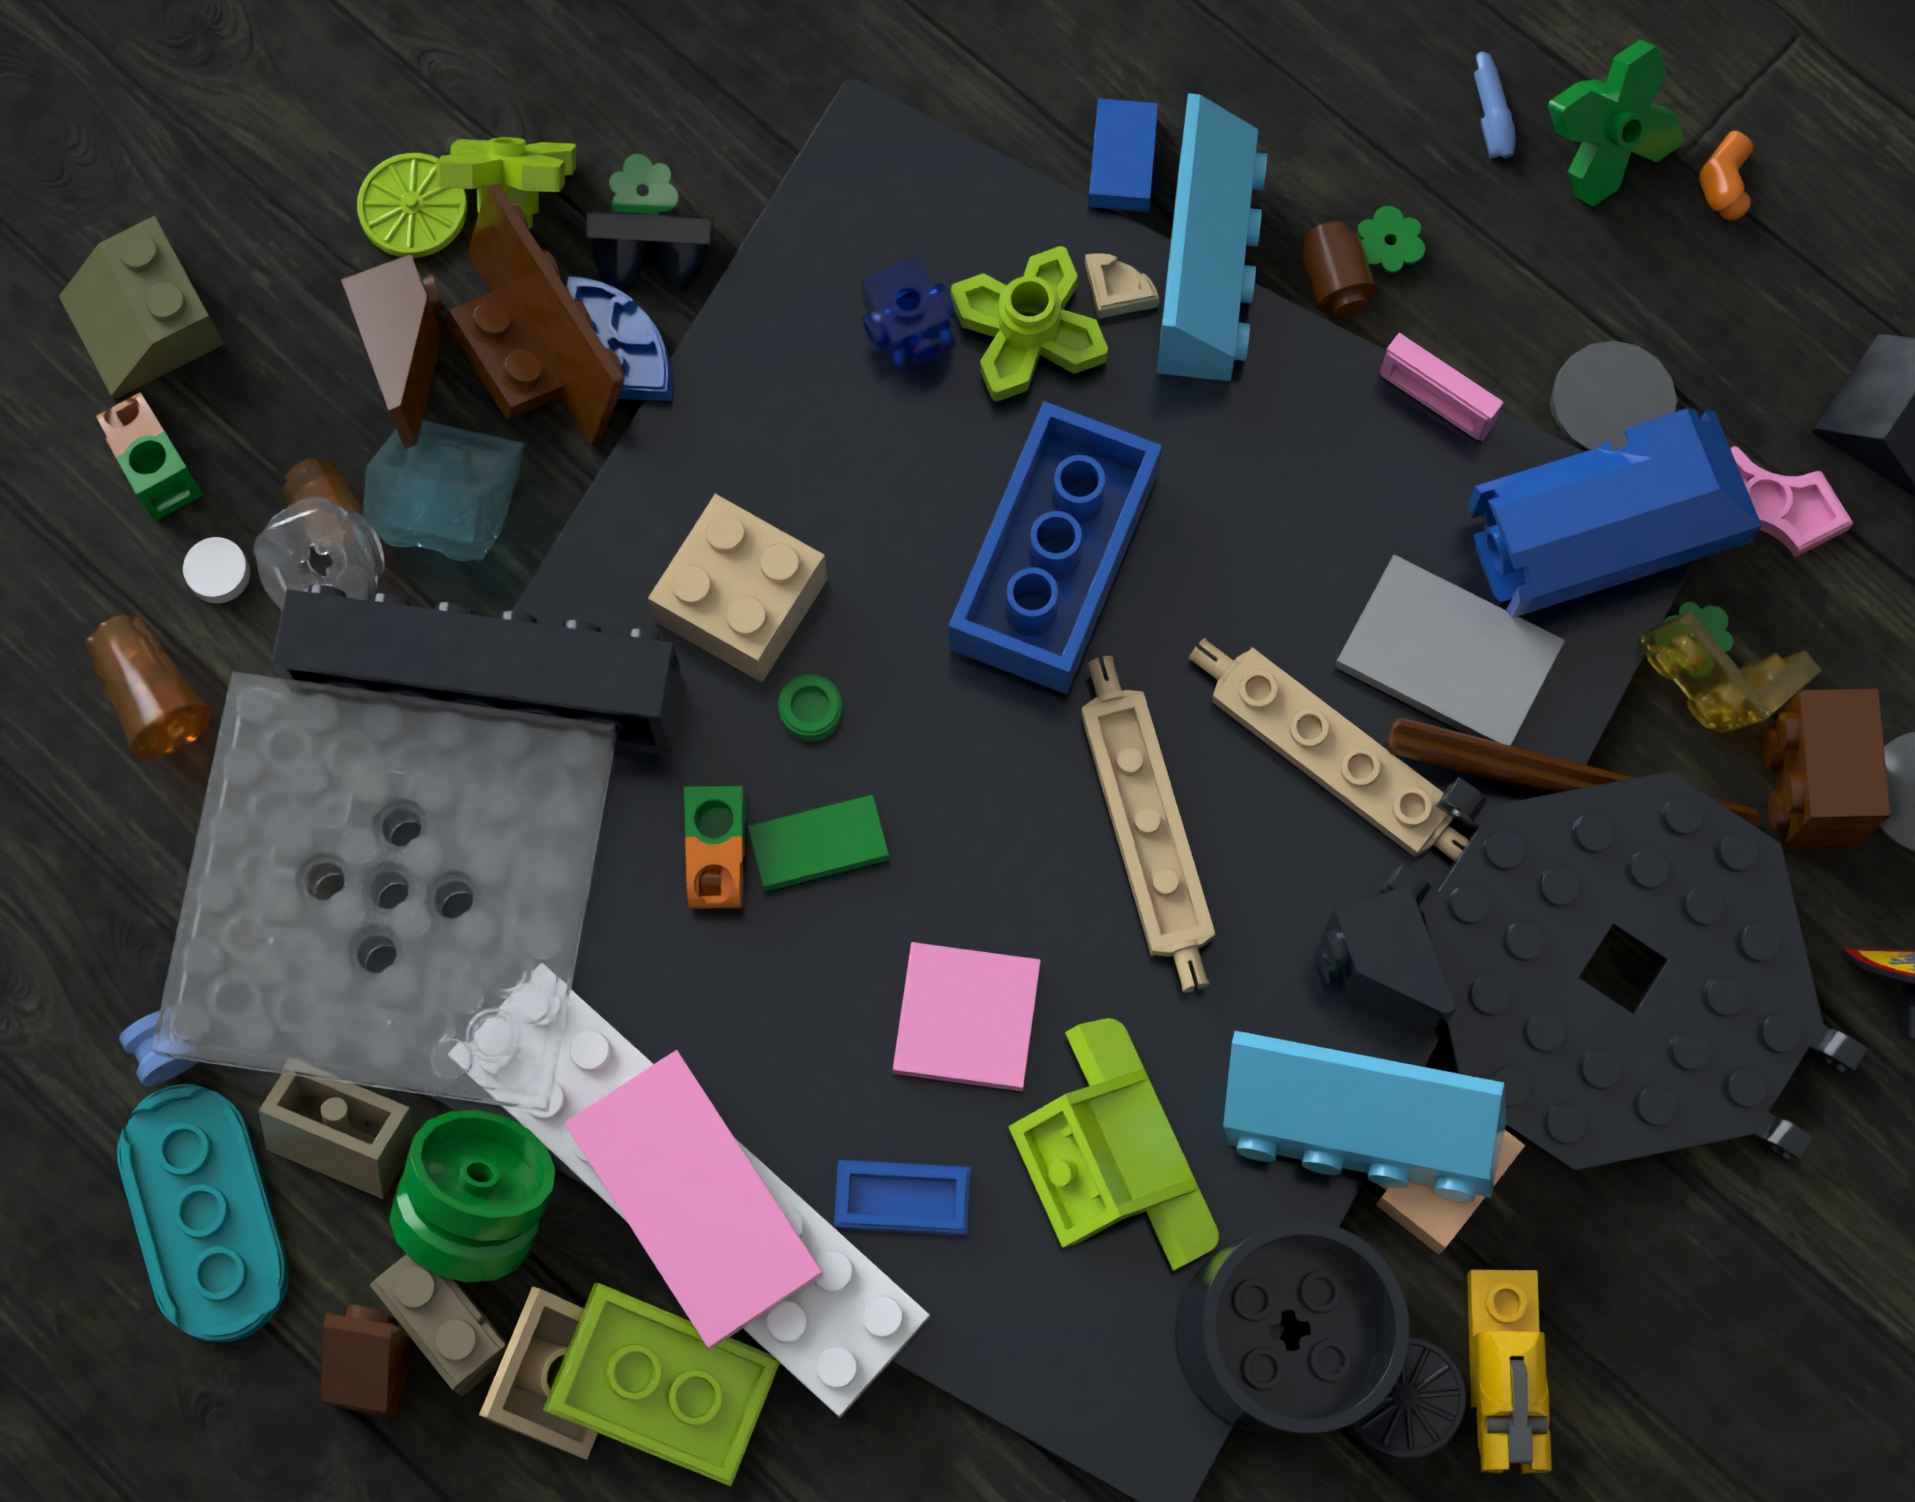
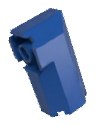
M1688 408L1638 423L1626 430L1624 433L1628 444L1615 452L1609 440L1595 449L1475 486L1468 503L1470 517L1473 519L1483 515L1485 531L1474 534L1476 551L1495 598L1500 603L1511 599L1506 611L1512 618L1743 546L1753 541L1762 524L1715 411L1706 410L1701 420L1696 409Z

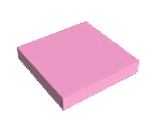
M911 942L893 1074L1023 1092L1041 960Z

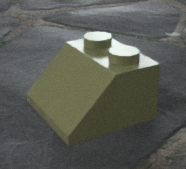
M155 216L99 243L59 295L114 400L224 345Z

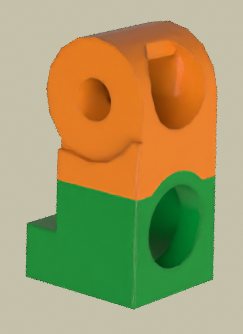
M684 786L686 882L689 909L742 908L747 794L743 786Z

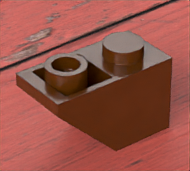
M348 1305L346 1316L325 1314L322 1337L321 1402L332 1407L398 1418L414 1341L407 1333L398 1328L399 1322L396 1318L388 1317V1312L358 1305Z

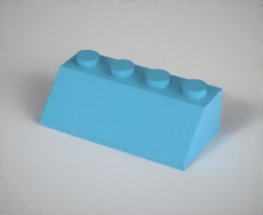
M1188 93L1157 374L1230 381L1234 360L1246 361L1250 323L1238 322L1240 302L1252 304L1256 266L1244 265L1246 246H1258L1262 210L1250 208L1252 189H1264L1268 153L1256 152L1257 128L1198 94Z
M1240 1031L1234 1032L1223 1128L1229 1145L1236 1146L1238 1154L1263 1162L1275 1161L1276 1155L1302 1160V1166L1306 1169L1327 1175H1339L1342 1168L1368 1173L1370 1181L1391 1188H1406L1408 1181L1434 1186V1192L1437 1195L1455 1201L1472 1202L1475 1199V1195L1491 1198L1507 1122L1505 1085L1503 1082Z

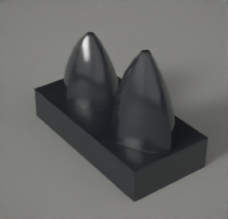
M592 210L587 213L586 238H592L594 261L603 283L625 294L631 289L642 269L647 250V241H653L655 259L664 277L676 290H683L699 274L706 260L708 244L713 242L714 216Z

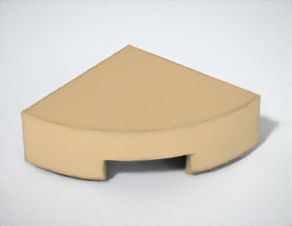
M1110 254L1085 255V267L1098 319L1158 307L1159 296L1157 290L1147 275L1141 274L1132 266L1117 260V257Z

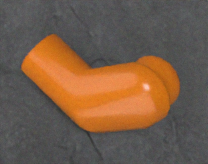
M1738 131L1729 132L1705 163L1699 177L1707 203L1712 210L1719 211L1725 220L1739 219L1749 210L1751 198L1744 191L1745 186L1738 170L1753 152L1754 145L1747 136Z

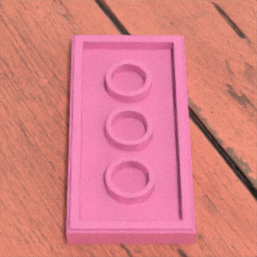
M677 1050L564 1123L709 1350L823 1275L821 1269Z

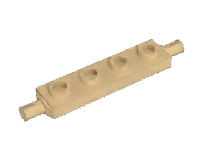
M1206 638L1199 642L1198 648H1194L1188 659L1195 662L1218 680L1212 698L1214 704L1414 857L1428 851L1434 845L1453 861L1456 860L1468 839L1450 826L1453 817L1436 807L1437 802L1443 795L1441 790L1395 755L1391 754L1382 745L1253 647L1238 656L1234 661L1208 642Z
M1103 656L1102 667L1106 681L1099 658L1087 663L1097 697L1081 708L1082 721L1151 956H1173L1181 980L1182 991L1191 992L1194 990L1195 984L1189 966H1191L1197 990L1210 984L1206 977L1199 949L1214 939V927L1144 692L1122 691L1114 666L1113 656Z

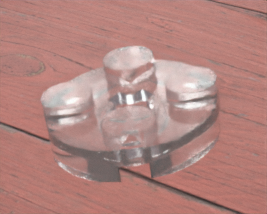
M314 497L300 500L290 505L270 520L264 532L257 536L253 550L257 558V567L262 584L270 598L280 607L281 613L286 589L307 592L310 585L331 586L344 591L346 597L371 600V596L377 589L378 578L383 575L385 561L380 540L373 527L362 515L355 510L347 512L340 506L330 504L334 500ZM310 547H314L318 555L329 554L333 564L326 569L327 577L320 575L310 566L308 560L311 557Z

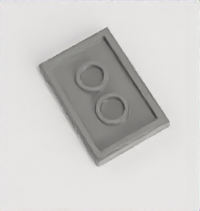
M1394 554L1338 657L1335 668L1467 735L1511 746L1565 640L1518 616L1512 618L1506 610Z

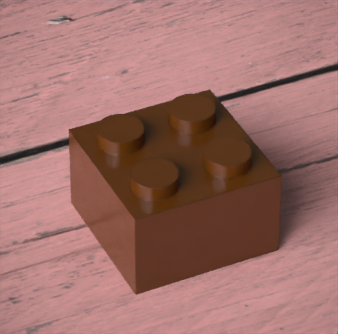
M1799 690L1783 712H1780L1779 717L1771 725V729H1767L1764 734V761L1767 768H1774L1776 791H1772L1769 797V821L1773 830H1780L1782 849L1858 848L1891 816L1879 690Z

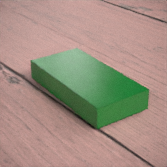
M873 794L748 826L764 892L889 861V854Z

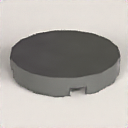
M1619 341L1590 344L1571 355L1556 376L1550 399L1552 418L1555 417V422L1560 428L1559 434L1566 443L1584 452L1595 449L1609 440L1615 452L1628 444L1624 433L1626 430L1638 423L1674 413L1677 404L1672 377L1659 359L1637 345Z

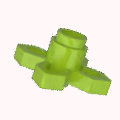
M500 137L490 140L459 139L451 145V155H442L436 161L437 187L477 188V211L479 212L485 189L499 184L510 202H516L521 207L527 219L528 229L533 227V214L539 212V191H561L565 185V176L572 175L576 170V144L540 142L526 145L524 139L513 137Z
M1063 246L1031 256L1024 276L1011 281L1007 286L984 273L957 282L951 286V301L962 328L995 337L980 360V372L994 401H1000L1028 391L1040 355L1074 374L1101 365L1107 361L1108 346L1097 320L1063 310L1078 285V275L1067 249Z

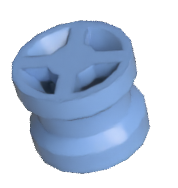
M167 1008L147 1015L126 1028L119 1037L124 1050L135 1055L139 1063L136 1074L144 1086H154L169 1081L183 1074L201 1060L202 1053L194 1041L187 1040L182 1031L185 1020L177 1008Z

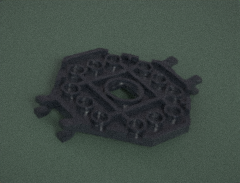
M1672 771L1498 805L1489 803L1481 792L1460 777L1455 780L1454 784H1449L1437 802L1436 807L1474 830L1436 890L1421 875L1405 864H1401L1398 869L1393 870L1380 892L1385 893L1410 884L1457 1008L1444 1028V1032L1448 1033L1455 1065L1453 1073L1504 1083L1507 1120L1505 1129L1568 1171L1747 1135L1761 1143L1784 1161H1789L1791 1156L1795 1159H1800L1812 1141L1813 1136L1795 1124L1770 1113L1769 1111L1807 1051L1826 1066L1841 1074L1845 1069L1855 1071L1868 1048L1850 1036L1830 1029L1823 1024L1781 843ZM1611 926L1657 955L1661 960L1662 967L1633 1013L1579 978Z

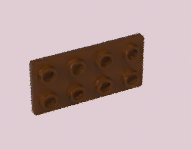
M499 184L485 189L468 249V256L491 293L449 309L445 324L506 420L560 398L586 441L590 445L602 441L624 383V372L621 362L615 352L605 348L592 328L590 315L584 304L578 299H573L561 281L559 269L553 256L548 251L541 250L528 230L527 219L521 207L516 202H510Z

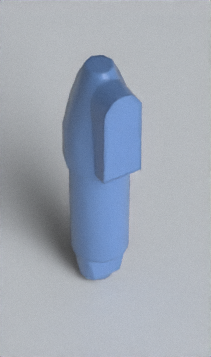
M1479 52L1476 55L1478 70L1474 72V77L1485 115L1484 118H1481V128L1490 159L1499 156L1510 158L1514 155L1516 145V131L1512 121V113L1508 109L1498 69L1491 55Z

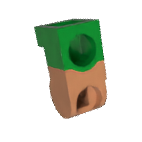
M141 392L96 415L107 436L106 441L135 494L154 522L204 495Z

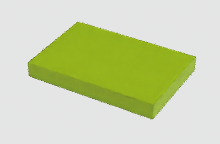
M594 1283L543 1411L731 1486L780 1363L772 1355L730 1337L709 1350L691 1321L600 1283Z

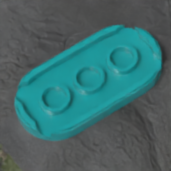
M178 1084L162 1088L143 1099L131 1113L133 1117L128 1121L126 1130H122L117 1146L119 1171L154 1296L164 1316L188 1335L208 1342L239 1340L255 1333L271 1320L285 1297L289 1280L286 1251L252 1134L241 1111L218 1092L193 1084Z

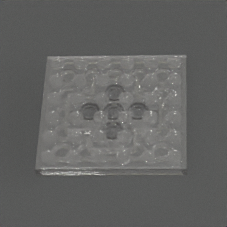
M232 672L151 1051L157 1056L549 1112L616 742L617 730L615 725ZM405 822L421 824L419 836L412 839L406 846L391 844V836L399 825ZM330 875L344 876V886L340 892L335 893L329 900L315 898V890L323 878ZM393 884L408 886L409 893L406 900L399 903L394 909L379 907L380 895L388 886ZM456 893H467L473 896L470 910L463 913L459 918L450 919L442 916L443 905L450 896ZM381 946L396 948V958L393 965L387 967L381 973H372L366 970L368 957L375 949Z

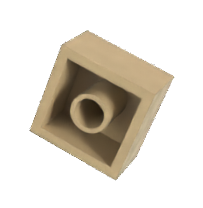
M715 494L648 597L654 621L763 683L828 580L825 555Z

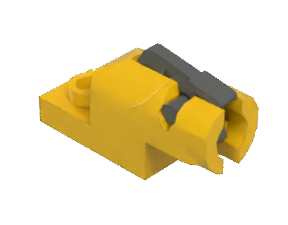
M1470 1270L1467 1273L1471 1407H1477L1481 1471L1503 1473V1470L1509 1469V1463H1521V1474L1550 1472L1552 1469L1549 1431V1390L1546 1376L1545 1333L1539 1331L1537 1270Z

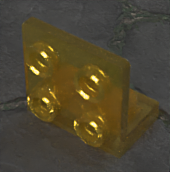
M1691 612L1650 628L1640 637L1641 642L1648 648L1646 656L1651 666L1665 679L1674 680L1689 698L1687 705L1692 715L1706 728L1715 729L1719 735L1766 720L1821 671L1805 650L1785 658H1781L1777 653H1774L1758 665L1752 661L1739 669Z

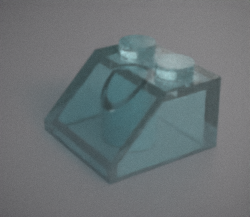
M422 421L417 445L405 449L396 429L366 467L361 534L381 538L385 543L395 547L418 546L440 551L444 556L453 560L468 561L476 559L483 561L500 536L522 461L524 443Z

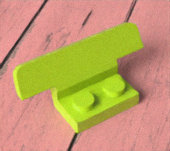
M1105 1018L1079 1024L1068 1030L1065 1034L1089 1087L1064 1094L1008 1126L1062 1248L1078 1244L1126 1217L1146 1211L1173 1271L1209 1253L1218 1244V1228L1126 1028L1115 1019Z

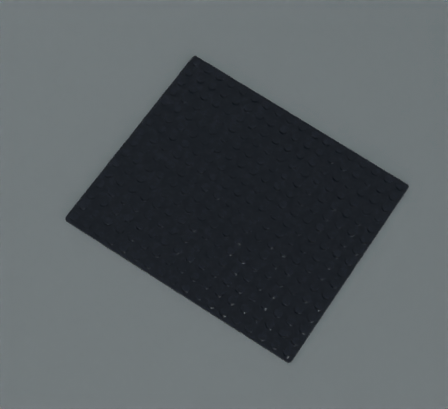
M849 79L840 87L670 358L673 370L672 401H643L512 610L533 616L537 619V624L562 627L563 622L566 620H580L599 626L603 633L626 636L627 630L645 629L663 635L665 641L673 642L684 683L671 753L442 721L271 994V1003L282 1014L452 1111L480 1110L505 1116L520 1124L452 1061V1058L543 963L653 1064L677 1050L732 1135L833 1227L838 1160L970 1167L967 1236L836 1229L930 1314L929 1320L891 1362L1136 1502H1193L1234 1424L1218 1415L1200 1395H1196L1183 1371L1176 1339L1177 1316L1183 1294L1186 1293L1192 1279L1204 1263L1215 1252L1238 1239L1265 1228L1291 1221H1314L1339 1227L1368 1174L1342 1168L1339 1175L1321 1174L1303 1167L1302 1160L1281 1155H1276L1275 1161L1272 1162L1257 1161L1236 1152L1237 1147L1229 1145L1223 1128L1234 1032L1240 1031L1425 1067L1444 1030L1439 1036L1426 1039L1343 999L1338 983L1329 985L1325 980L1319 965L1316 948L1323 945L1321 938L1334 909L1382 894L1380 890L1393 870L1398 869L1401 864H1405L1421 875L1436 890L1454 861L1434 845L1431 849L1417 857H1414L1214 704L1212 698L1218 680L1188 658L1194 648H1198V644L1203 638H1206L1208 642L1233 661L1253 647L1385 749H1387V738L1393 722L1399 718L1463 733L1335 668L1337 659L1394 554L1507 610L1511 599L1500 603L1495 598L1476 551L1474 534L1485 531L1483 515L1473 519L1470 517L1468 503L1473 490L1477 485L1583 453L1584 451L1502 409L1499 412L1495 425L1484 440H1476L1383 378L1380 370L1386 353L1385 349L1254 283L1252 304L1240 302L1238 322L1250 323L1246 361L1234 360L1230 381L1157 374L1171 245L1170 239L1112 209L1088 207L1089 198L858 79ZM1063 246L1067 249L1078 275L1077 288L1063 310L1097 320L1108 346L1107 361L1101 365L1074 374L1040 355L1028 391L1000 401H994L980 372V360L995 337L962 328L951 301V286L983 273L1007 286L1011 281L1024 276L1031 256ZM1110 254L1117 257V260L1132 266L1141 274L1147 275L1157 290L1159 296L1158 307L1098 319L1085 267V255ZM1043 401L1162 445L1158 475L1068 694L949 650V623ZM715 494L825 555L828 580L763 683L656 623L648 601L651 592ZM1695 561L1518 616L1564 639L1565 642L1511 746L1584 765L1587 764ZM1103 656H1113L1114 666L1122 691L1144 692L1214 927V939L1199 949L1206 977L1210 984L1197 990L1192 969L1189 966L1195 984L1194 990L1191 992L1182 991L1181 980L1173 956H1151L1082 721L1081 708L1097 697L1087 663L1099 658L1106 681L1102 667ZM807 674L819 675L830 680L839 690L843 705L842 720L836 731L829 737L815 742L802 741L789 734L781 722L778 709L779 697L784 687L791 680ZM1395 755L1443 793L1449 784H1454L1455 780L1460 777L1481 792L1492 805L1550 795ZM684 786H743L747 794L742 908L689 909L686 882ZM873 794L889 854V861L764 892L748 829L749 825ZM1452 818L1450 826L1469 839L1474 830L1463 822ZM911 942L1041 960L1023 1092L893 1074ZM1112 1018L1124 1025L1218 1228L1219 1241L1212 1251L1174 1271L1146 1211L1126 1217L1078 1244L1062 1248L1008 1127L1064 1094L1089 1087L1065 1032L1079 1024ZM549 1151L557 1171L589 1188ZM1283 1319L1280 1324L1271 1326L1272 1339H1280L1287 1324H1284Z

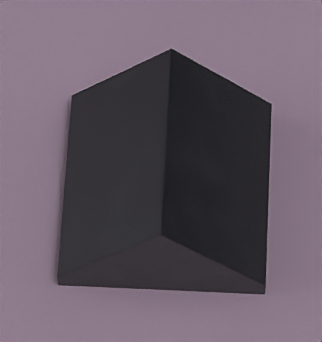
M1878 334L1812 433L1914 497L1915 338Z

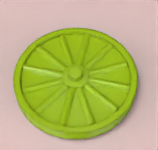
M405 153L393 156L377 165L363 181L357 199L358 217L365 234L379 249L397 257L411 254L412 258H420L444 249L460 233L467 217V195L465 189L437 187L436 161L439 158L423 153Z

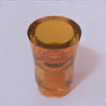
M122 614L101 623L96 632L87 638L85 646L94 660L93 669L109 695L122 724L130 752L134 757L138 759H155L171 754L195 740L208 727L212 719L211 709L189 686L167 655L155 633L148 631L140 616L129 617Z

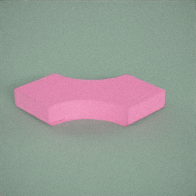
M1734 446L1730 448L1762 524L1760 530L1777 538L1790 550L1794 557L1848 531L1853 525L1851 518L1821 471L1801 476L1774 474L1752 463L1739 447Z

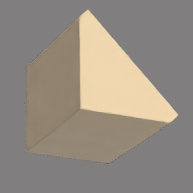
M532 1286L479 1415L492 1423L587 1460L598 1433L543 1411L584 1308Z

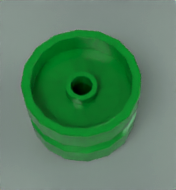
M450 1111L428 1120L413 1137L406 1159L404 1174L400 1178L393 1200L389 1222L396 1243L413 1262L445 1278L463 1282L494 1281L516 1271L531 1252L538 1232L539 1220L545 1213L553 1191L556 1169L548 1149L529 1129L505 1116L485 1111Z

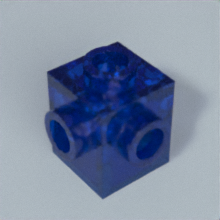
M919 255L862 279L863 302L868 312L867 315L862 316L865 331L876 351L886 348L895 367L907 361H911L914 364L928 361L937 356L944 349V345L951 343L950 319L957 316L954 303L942 282L933 285Z

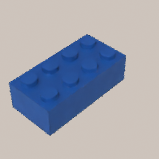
M1043 401L949 623V650L1068 694L1158 475L1162 445Z

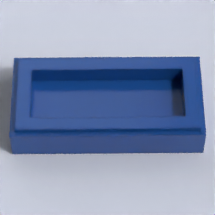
M1098 98L1088 207L1149 212L1158 103Z
M838 1160L834 1228L839 1230L967 1236L971 1168Z

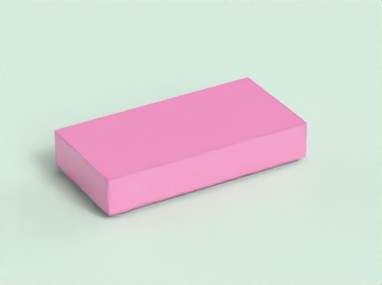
M1398 333L1386 350L1380 370L1383 378L1476 440H1484L1495 425L1503 405L1502 400L1401 333Z

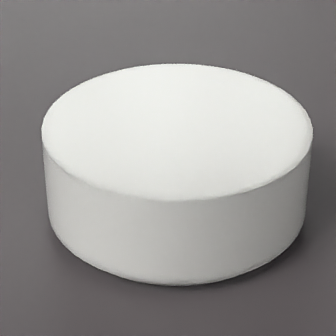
M212 537L198 542L189 550L184 560L183 574L187 584L200 599L210 603H225L235 599L244 591L250 578V566L247 558L234 542L225 538Z

